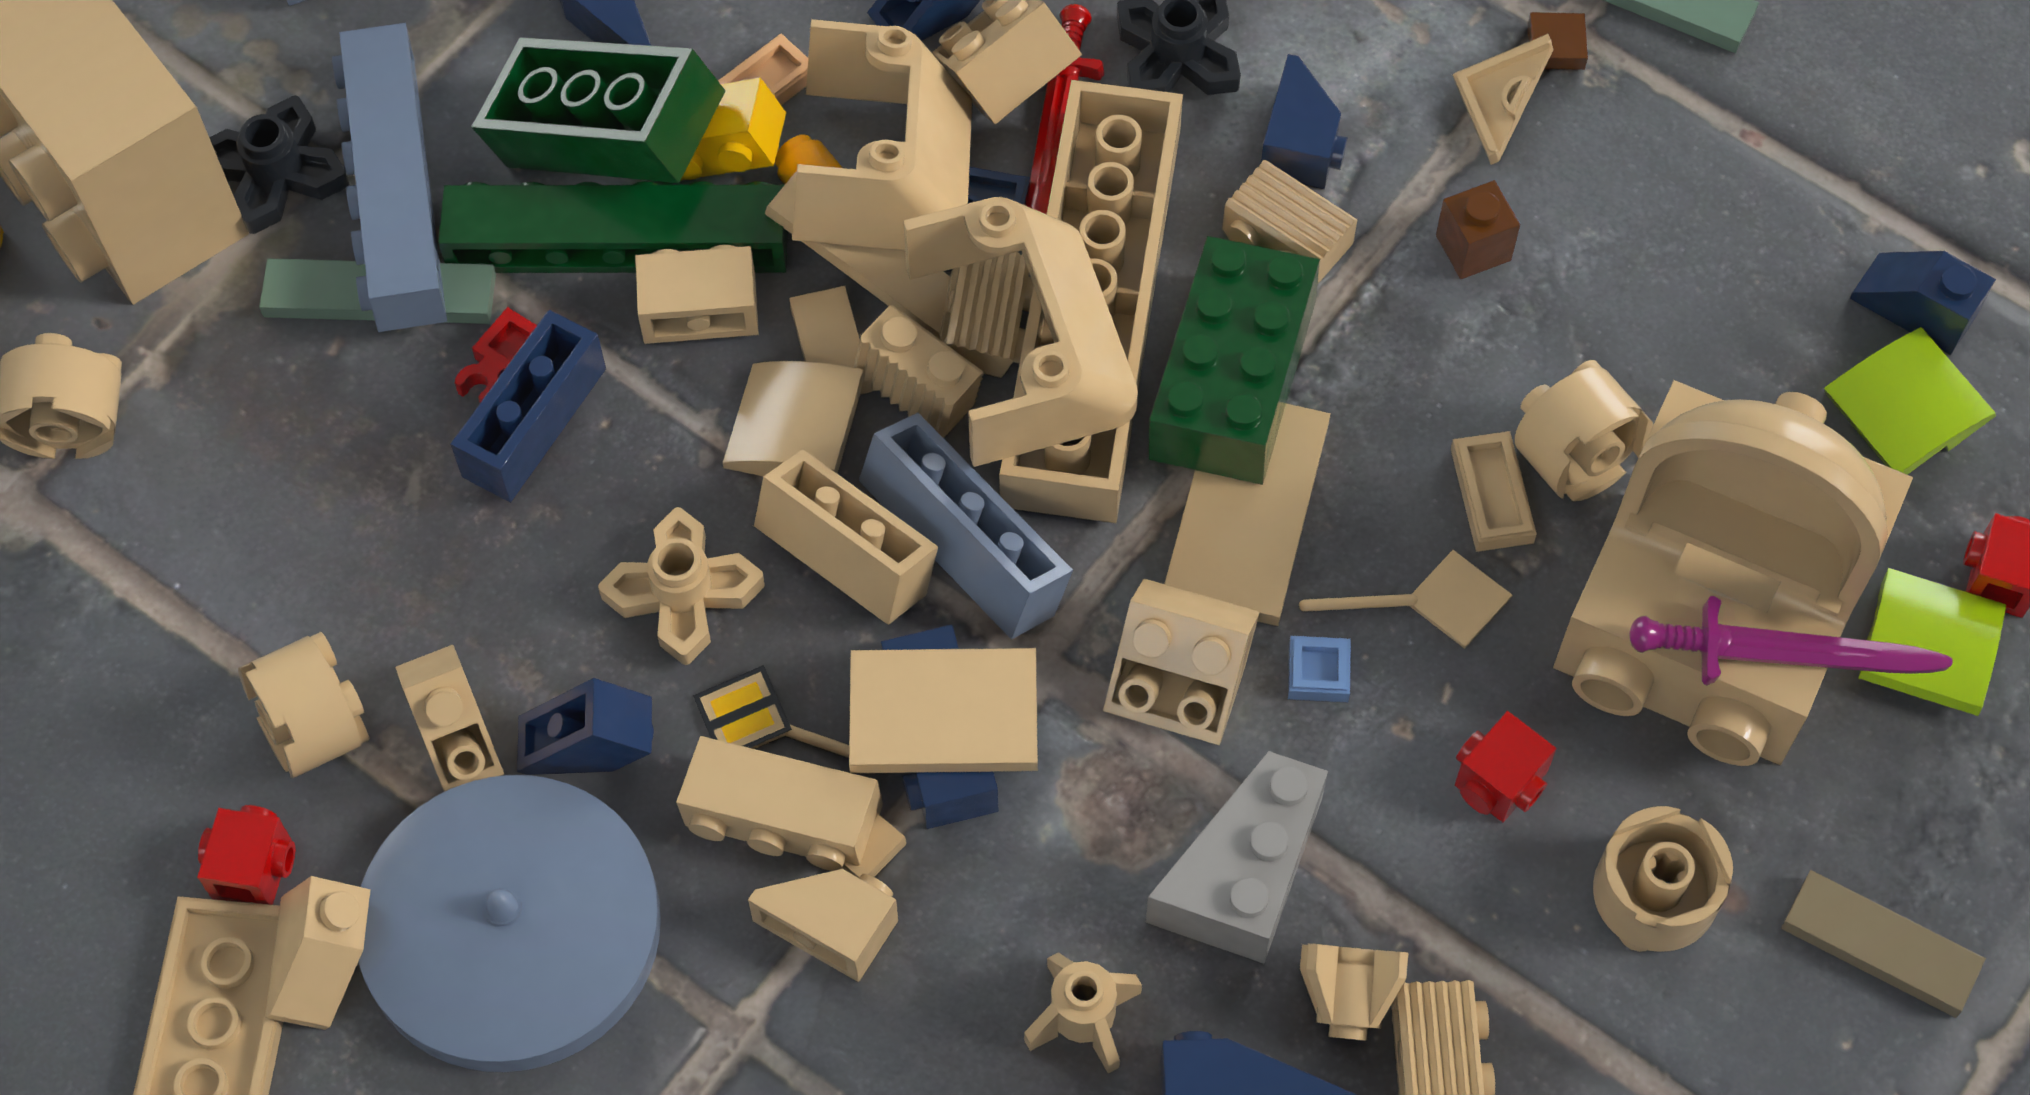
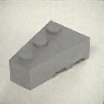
M1268 751L1148 896L1146 923L1264 964L1322 801L1328 771Z

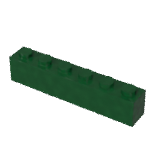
M647 181L637 182L633 185H601L596 182H581L576 185H545L539 182H525L520 185H488L482 182H468L464 185H444L439 247L445 263L488 264L494 266L495 273H636L635 255L652 254L662 249H673L682 252L708 250L718 245L751 246L755 273H786L788 231L765 214L768 204L784 185H771L762 181H753L745 185H714L705 181L693 182L689 185H658Z

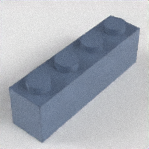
M919 413L874 433L859 482L884 508L938 546L935 561L1012 640L1054 617L1073 569Z

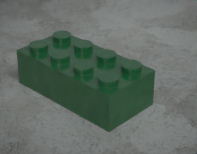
M519 38L471 128L509 168L679 183L726 90L693 48Z
M1207 236L1149 419V460L1263 485L1316 303L1320 259Z

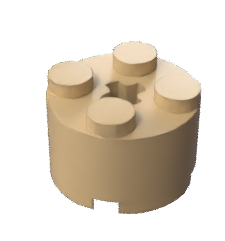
M55 333L40 334L36 337L35 344L21 346L7 352L0 361V441L14 450L41 458L55 459L56 448H76L75 459L90 458L105 453L113 446L122 362L119 358L110 354L95 353L72 346L71 339Z
M1588 360L1578 366L1571 375L1560 380L1551 388L1546 384L1540 385L1526 395L1521 403V409L1525 415L1516 430L1515 445L1560 498L1563 499L1564 494H1567L1572 501H1582L1604 491L1627 473L1620 464L1632 451L1639 458L1654 424L1607 370L1603 369L1595 360Z
M322 632L311 637L306 636L238 668L248 700L258 697V700L255 701V706L259 717H257L259 725L285 772L289 771L292 779L361 747L362 743L369 740L368 732L360 717L364 713V709L358 694L349 680L339 682L333 666L337 665L335 655Z
M1669 806L1650 807L1635 812L1623 820L1610 838L1595 870L1593 880L1594 900L1605 924L1629 949L1638 952L1647 950L1664 952L1684 948L1705 934L1721 909L1729 892L1733 874V861L1723 837L1711 824L1702 818L1697 821L1689 816L1680 814L1681 809Z

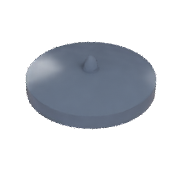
M530 775L488 777L459 785L435 796L413 811L389 834L371 861L361 884L362 888L371 890L364 949L358 962L363 978L373 998L388 1021L413 1045L437 1059L466 1069L485 1072L529 1070L552 1064L585 1049L609 1031L630 1009L643 989L656 958L661 926L660 901L649 861L640 842L621 817L601 800L582 789L550 778Z

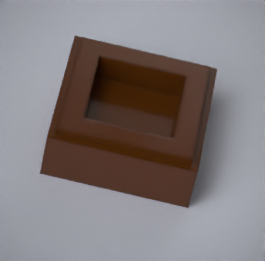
M1530 12L1528 20L1529 42L1549 34L1553 46V52L1544 69L1585 70L1588 60L1585 13Z

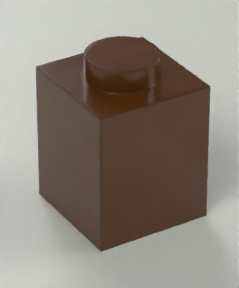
M1493 180L1444 198L1436 237L1459 278L1464 279L1511 261L1521 224L1496 181Z

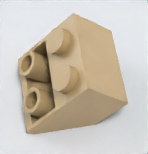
M985 0L982 4L983 12L968 24L962 21L949 28L939 39L941 45L932 52L937 60L967 92L976 108L994 124L998 123L1082 55L1042 0Z
M1143 579L1130 600L1103 711L1220 745L1246 666L1260 612Z

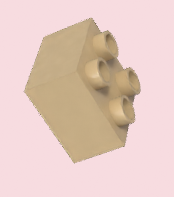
M0 0V137H2L0 138V176L23 206L33 201L47 219L46 222L42 223L45 233L62 260L80 283L106 269L132 305L249 235L197 107L113 0Z

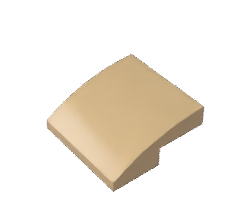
M805 361L754 363L723 460V468L765 476L801 449H804L838 474L864 383L863 369Z

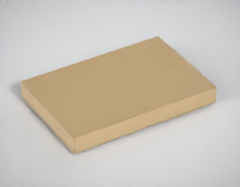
M1036 648L851 650L850 773L1038 771Z

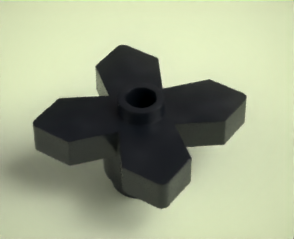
M1153 0L1118 1L1117 24L1120 40L1141 50L1138 55L1127 63L1128 87L1170 92L1181 75H1183L1207 95L1232 93L1239 90L1241 73L1237 52L1215 41L1229 26L1227 0H1164L1160 6Z
M291 96L267 108L266 114H259L249 118L242 125L240 132L225 129L209 137L227 181L240 182L233 196L246 229L250 234H256L282 220L289 190L323 200L350 185L346 170L333 149L308 147L316 132V127L312 116L299 96Z

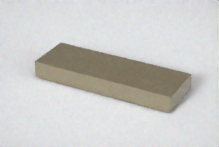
M1812 870L1807 874L1781 927L1782 930L1954 1018H1957L1962 1012L1986 958Z

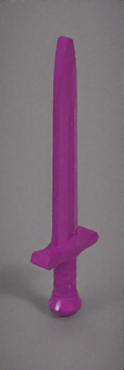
M1710 596L1702 607L1701 629L1695 626L1691 628L1690 626L1664 625L1645 615L1634 620L1629 632L1632 647L1640 653L1661 647L1664 649L1672 648L1673 650L1681 649L1682 651H1700L1702 655V682L1706 686L1715 683L1721 675L1718 659L1905 674L1945 671L1953 663L1952 658L1947 655L1915 646L1722 625L1718 623V614L1722 603L1715 596Z

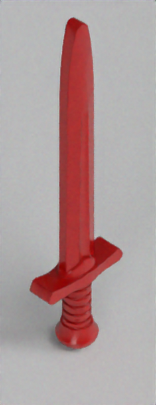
M1070 4L1061 10L1059 17L1063 29L1080 50L1083 33L1091 23L1092 17L1086 7L1079 4ZM1078 57L1047 83L1031 171V182L1026 199L1027 207L1047 214L1071 80L1079 81V77H1087L1097 81L1101 80L1105 74L1103 62L1100 59Z

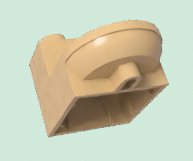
M1674 380L1635 464L1610 533L1571 616L1553 668L1573 676L1572 686L1575 692L1584 701L1602 711L1620 716H1634L1639 714L1642 708L1645 707L1689 726L1687 735L1691 743L1701 752L1716 760L1737 766H1749L1755 764L1762 757L1781 766L1808 717L1827 668L1718 659L1721 675L1715 683L1706 686L1702 682V655L1700 651H1682L1681 649L1673 650L1672 648L1664 649L1661 647L1655 650H1647L1644 653L1637 652L1632 647L1629 638L1631 625L1635 619L1646 615L1650 619L1664 625L1672 624L1673 626L1681 625L1682 627L1690 626L1691 628L1695 626L1701 629L1702 607L1710 596H1715L1722 603L1718 614V623L1722 625L1841 637L1854 607L1878 565L1913 477L1862 457L1850 442L1824 424L1827 414L1824 406L1808 395L1799 392H1786L1777 398L1775 404L1755 400H1722Z

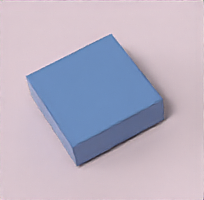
M1290 636L1288 699L1348 702L1350 696L1351 639Z

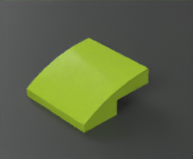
M1922 327L1875 352L1824 388L1829 399L1887 467L1907 475L1944 447L1947 451H1950L1996 417L1995 411Z
M1888 568L1880 586L1874 622L1866 640L1915 646L1936 651L1951 657L1953 663L1947 670L1934 673L1905 674L1860 670L1859 679L1979 716L1983 708L1995 663L2006 604Z

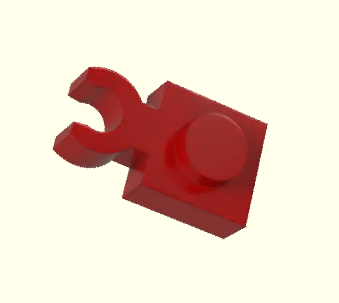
M507 307L472 347L474 358L479 363L468 365L457 374L454 383L458 394L464 397L473 386L479 384L486 385L485 390L478 396L481 403L537 325Z

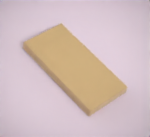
M1291 404L1285 405L1263 485L1195 470L1165 585L1259 611L1257 622L1279 626L1331 413Z
M177 897L133 1095H269L283 1027V1021L265 1018L279 905Z

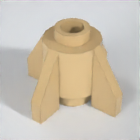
M1309 943L1308 945L1302 944L1300 971L1317 1014L1316 1023L1329 1024L1328 1037L1367 1040L1368 1028L1381 1029L1382 1019L1406 980L1408 953Z
M1060 953L1047 958V967L1054 978L1051 989V1004L1024 1032V1041L1029 1050L1032 1051L1058 1037L1059 1032L1068 1040L1079 1043L1093 1042V1048L1107 1073L1118 1069L1120 1059L1110 1028L1116 1015V1006L1141 994L1142 984L1136 974L1109 973L1100 965L1088 961L1073 962Z

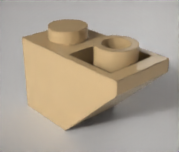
M454 645L396 666L403 691L444 792L471 781L503 775V769Z

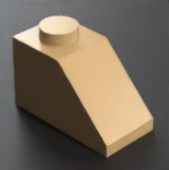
M844 869L755 889L748 899L753 922L857 982L861 980L898 922L896 899L892 897L893 892L886 884L868 874H861L860 878Z
M310 876L281 897L265 1018L323 1030L331 1026L364 949L371 889Z

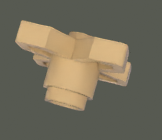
M676 507L653 529L656 548L651 553L648 563L620 562L599 583L598 588L601 599L624 618L659 612L657 636L660 647L683 665H688L711 643L705 608L743 609L764 588L765 582L763 572L740 553L707 558L705 555L706 534L704 525L682 508Z

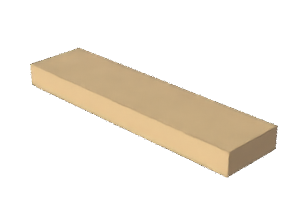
M797 171L768 204L765 211L768 217L783 226L791 234L793 232ZM802 241L888 306L894 305L939 338L950 276L942 271L910 280L907 273L905 250Z

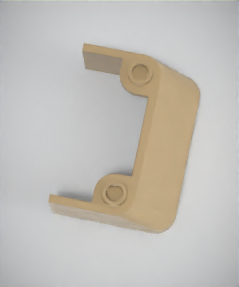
M811 19L806 95L907 104L905 142L879 140L863 146L857 155L856 169L797 164L792 240L905 250L904 220L968 204L972 100L922 41L905 28Z
M1003 197L988 198L903 221L906 267L910 280L1022 251L1054 343L1038 347L1024 358L1021 365L1020 379L1025 396L968 411L970 458L973 467L1115 429L1125 425L1132 419L1137 408V385L1082 236L1075 227Z

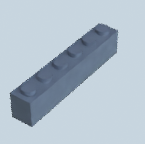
M406 23L339 32L342 55L332 56V63L337 88L346 89V98L337 99V109L342 132L350 131L351 141L342 142L341 146L347 176L355 175L356 185L346 186L351 218L352 220L360 219L361 230L351 231L356 264H365L366 276L356 277L361 310H372L378 332L447 322L415 60Z

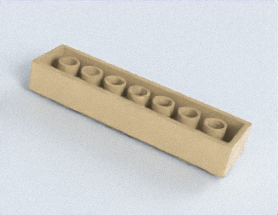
M1071 80L1047 215L1072 225L1081 234L1138 390L1180 136L1183 94ZM1033 287L1013 399L1025 396L1020 379L1021 365L1024 358L1034 349L1054 343L1035 287ZM1134 416L1125 425L1115 429L1002 459L999 474L1000 496L1013 509L1117 523Z

